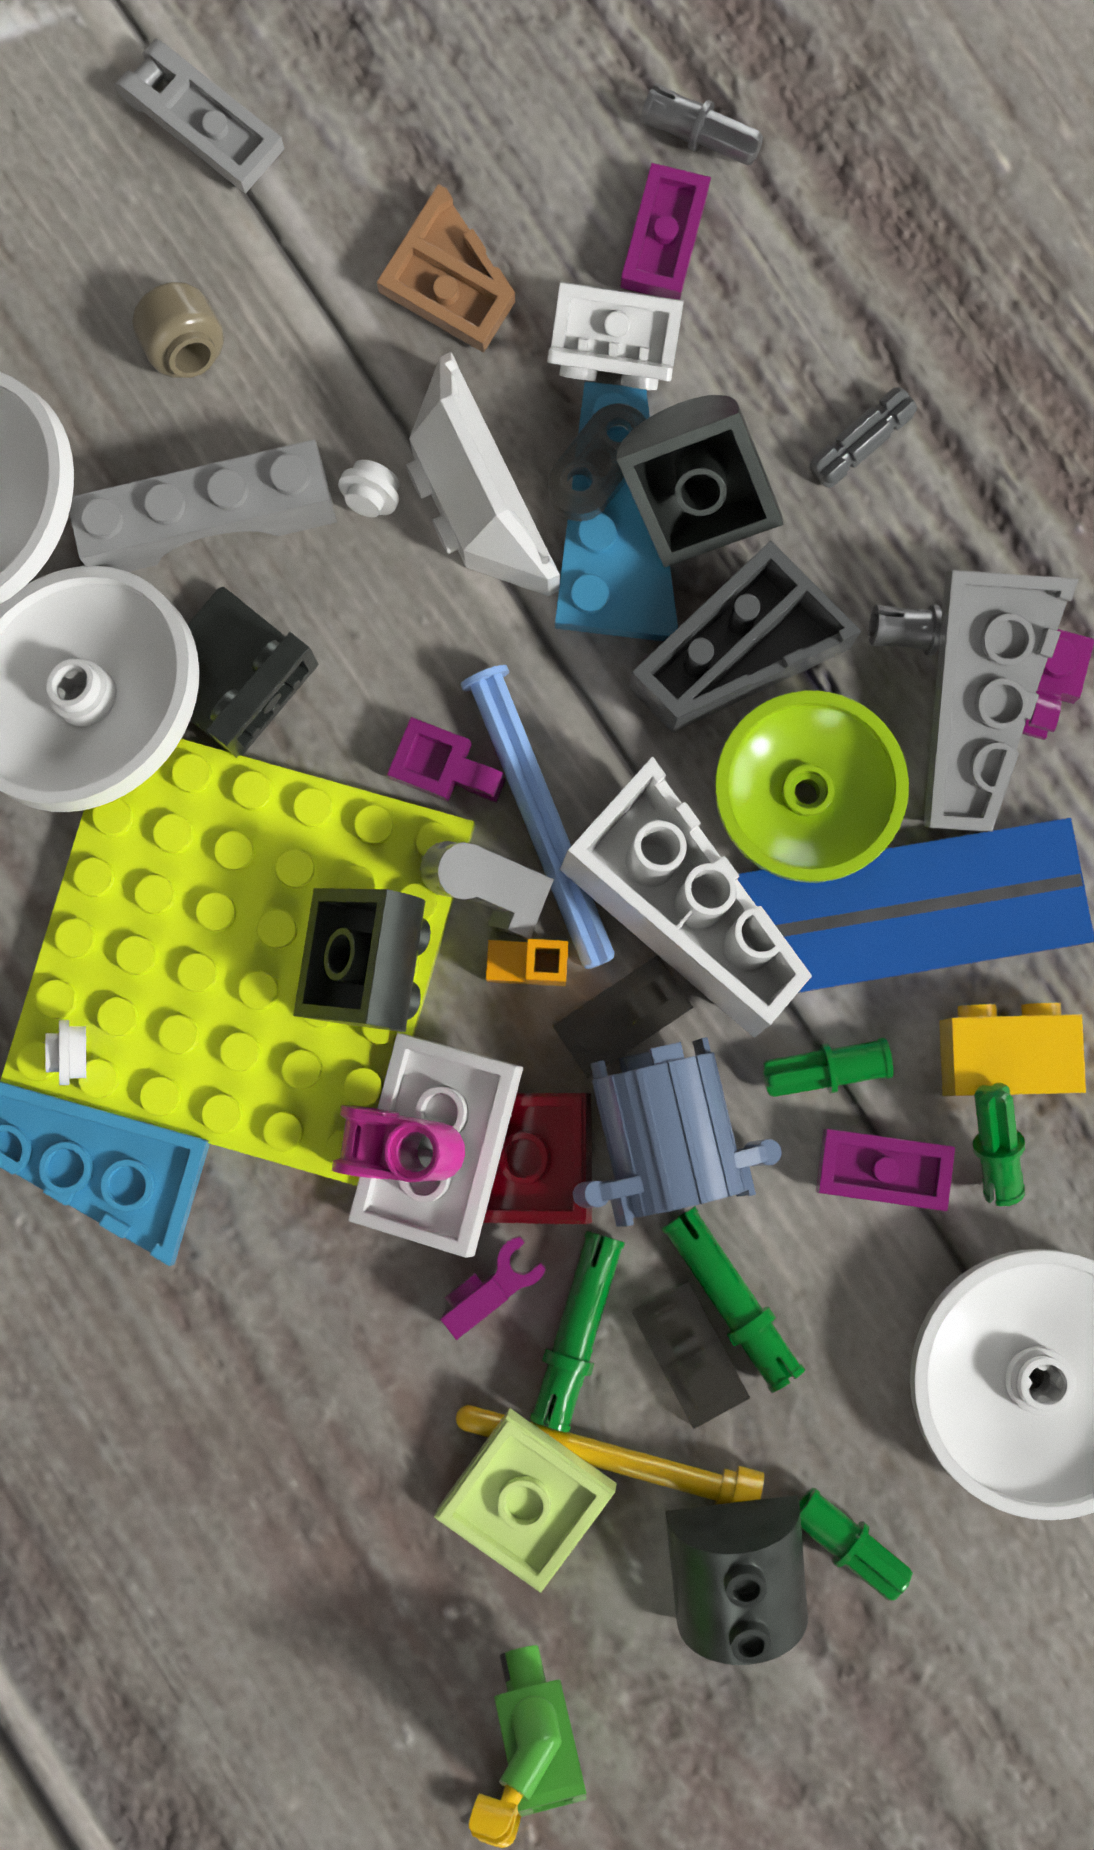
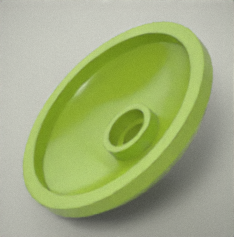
M817 690L791 692L770 699L756 707L738 723L723 747L716 769V805L721 822L731 841L748 860L759 868L780 878L796 882L820 883L844 878L866 867L894 839L901 826L908 804L909 778L907 765L902 750L890 729L875 713L864 705L831 692ZM802 783L811 785L817 794L816 801L811 804L801 803L795 796V787Z

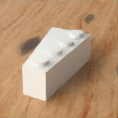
M652 756L568 849L559 870L755 1038L773 1023L812 975L762 906L757 907L737 880L740 877L728 859L725 856L721 858L700 829L699 825L701 822L686 802L681 803L665 781L666 774Z

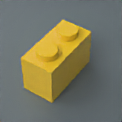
M1061 1003L1021 1004L1022 1016H997V1005L995 1004L957 1006L958 1017L939 1020L942 1096H974L978 1087L982 1085L992 1086L996 1083L1007 1085L1010 1088V1095L1086 1093L1082 1014L1061 1015Z

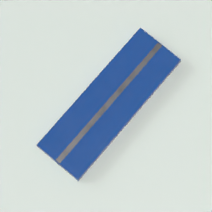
M1071 818L888 848L866 867L844 878L820 883L796 882L780 878L765 870L740 873V877L737 879L757 907L762 906L812 975L798 993L1094 942V931Z

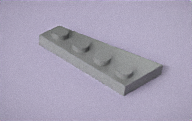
M959 570L946 571L924 826L929 828L993 831L1019 755L1016 749L1026 720L1032 717L1039 697L1036 691L1047 659L1053 656L1061 633L1057 630L1066 603L1072 600L1079 579Z

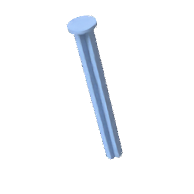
M499 665L485 669L466 678L460 685L463 691H472L543 870L547 877L554 879L551 889L581 964L586 969L595 968L614 958L613 947L593 898L559 870L571 844L503 677L509 674L507 665Z

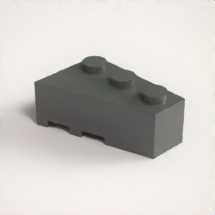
M770 540L632 672L629 689L673 733L850 650L862 631Z

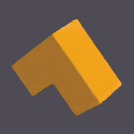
M528 939V942L488 940L486 981L492 983L566 987L568 941Z

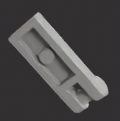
M154 39L142 52L145 60L134 73L127 70L114 84L116 90L129 105L137 111L147 114L246 194L285 149L282 137L165 43ZM163 79L171 81L161 93L155 90Z

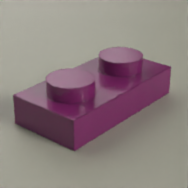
M651 162L621 276L620 288L652 296L681 299L710 188L711 177Z
M823 1129L816 1192L948 1211L955 1147Z

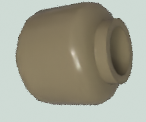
M169 282L159 285L146 293L135 307L132 318L135 336L148 361L159 373L171 378H192L207 371L220 355L224 343L222 325L208 300L198 288L183 282Z

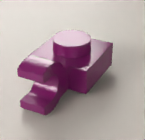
M1061 629L1057 630L1061 633L1052 658L1047 659L1036 691L1039 697L1031 719L1026 720L1022 734L1045 740L1048 731L1054 732L1061 712V701L1074 704L1080 699L1094 646L1093 638Z
M413 717L408 722L387 773L390 780L446 802L449 801L454 786L457 785L474 795L497 803L506 779L503 778V772L466 759L472 745L469 739Z
M521 1235L509 1239L501 1247L497 1257L498 1268L496 1273H493L483 1282L474 1273L444 1297L451 1307L443 1313L440 1320L455 1340H458L506 1302L516 1291L535 1284L543 1276L546 1268L541 1262L530 1271L524 1273L516 1271L511 1266L510 1256L525 1243Z

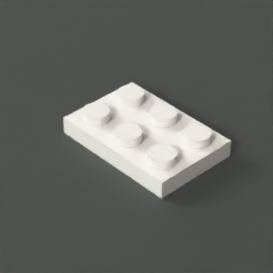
M397 1033L378 1109L400 1113L399 1116L443 1122L453 1126L460 1133L465 1144V1158L462 1167L454 1176L441 1181L405 1182L394 1179L360 1177L348 1221L465 1258L475 1256L523 1067L415 1036ZM424 1136L418 1147V1157L421 1164L426 1168L431 1162L433 1147L430 1140Z

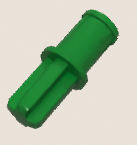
M885 1038L832 1049L829 1043L820 1044V1051L769 1059L763 1063L762 1068L765 1088L768 1095L772 1097L827 1088L829 1094L836 1093L840 1085L880 1078L889 1079L893 1078L894 1075L892 1054L888 1041Z
M996 1083L992 1086L982 1085L978 1087L974 1094L979 1133L973 1139V1152L980 1159L982 1167L983 1197L988 1203H991L995 1199V1188L996 1206H1011L1020 1202L1025 1196V1185L1023 1183L1020 1162L1021 1155L1025 1151V1138L1021 1132L1016 1130L1014 1101L1010 1095V1088L1003 1083Z
M811 1488L799 1501L801 1529L833 1555L832 1563L837 1568L844 1565L847 1566L886 1600L894 1601L904 1593L913 1575L911 1569L868 1534L870 1529L868 1524L864 1521L856 1524L824 1498L816 1488Z

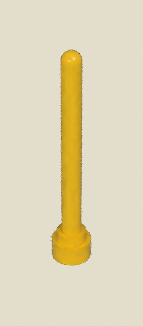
M466 1405L458 1410L456 1423L463 1431L489 1437L505 1414ZM531 1422L593 1467L715 1500V1505L761 1499L764 1472L738 1465L736 1471L724 1468L722 1474Z

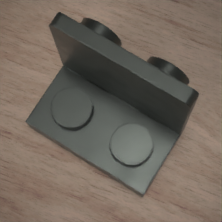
M220 587L187 624L195 641L199 662V687L190 721L237 758L239 755H244L319 664L310 647L293 633L289 632L285 636L227 588Z

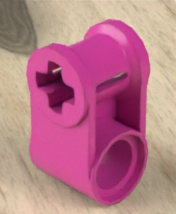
M341 1105L340 1115L346 1121L341 1155L339 1159L333 1160L332 1171L358 1177L394 1179L405 1182L446 1180L454 1176L462 1167L465 1158V1144L460 1133L453 1126L443 1122L399 1116L400 1113L383 1109ZM424 1136L430 1140L433 1147V1156L426 1168L421 1164L418 1157V1147Z

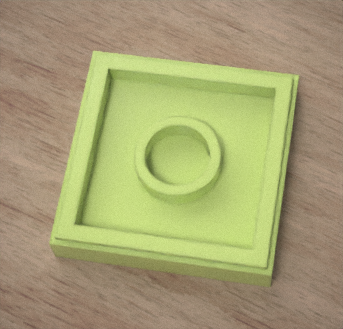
M509 1408L439 1505L434 1518L541 1593L614 1495L617 1483Z

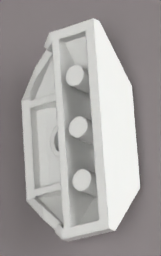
M452 352L440 356L409 438L414 461L407 463L406 468L413 485L421 499L431 495L440 512V516L432 519L447 554L458 550L466 568L550 596L559 591L560 574L460 372Z

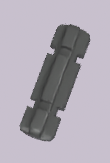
M895 387L879 400L876 408H869L835 438L836 441L833 443V446L827 445L812 458L809 468L814 477L827 488L835 486L848 474L847 471L850 470V467H857L891 437L890 434L894 431L893 429L899 430L913 418L917 410L915 401L903 388Z

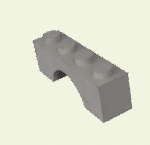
M315 439L72 496L69 511L79 558L85 566L113 567L127 572L158 565L161 558L173 549L209 536L251 531L268 533L278 537L337 523L324 464Z

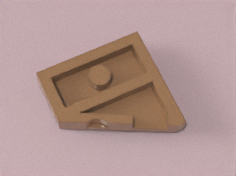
M438 184L377 281L378 291L484 353L513 307L515 292L501 270L493 266L487 257L486 248L474 229L470 230L454 207L453 198L447 188Z

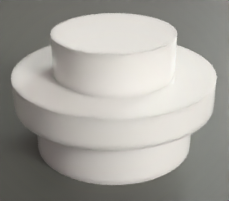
M358 460L353 468L345 470L339 479L338 487L345 497L346 504L360 515L366 517L389 515L395 511L399 503L397 490L400 483L398 478L392 471L377 462Z
M59 1020V1033H46L45 1036L46 1073L59 1072V1085H69V1079L86 1078V1026H69V1020Z

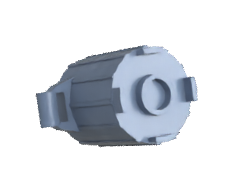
M708 1037L692 1041L696 1056L684 1058L681 1042L649 1049L650 1053L644 1052L618 1058L622 1072L619 1074L608 1076L604 1060L590 1064L594 1079L592 1080L614 1179L604 1182L587 1181L579 1183L573 1191V1199L578 1206L583 1208L602 1207L610 1200L616 1227H627L634 1225L633 1218L674 1211L734 1195L736 1197L756 1195L749 1166L776 1164L782 1155L781 1147L776 1141L765 1139L748 1142L743 1148L737 1149L715 1054L710 1050Z

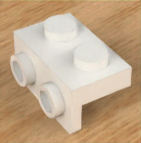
M560 282L552 344L548 351L547 362L561 365L559 375L563 377L596 381L598 370L622 374L621 385L644 390H657L659 380L671 381L684 300Z

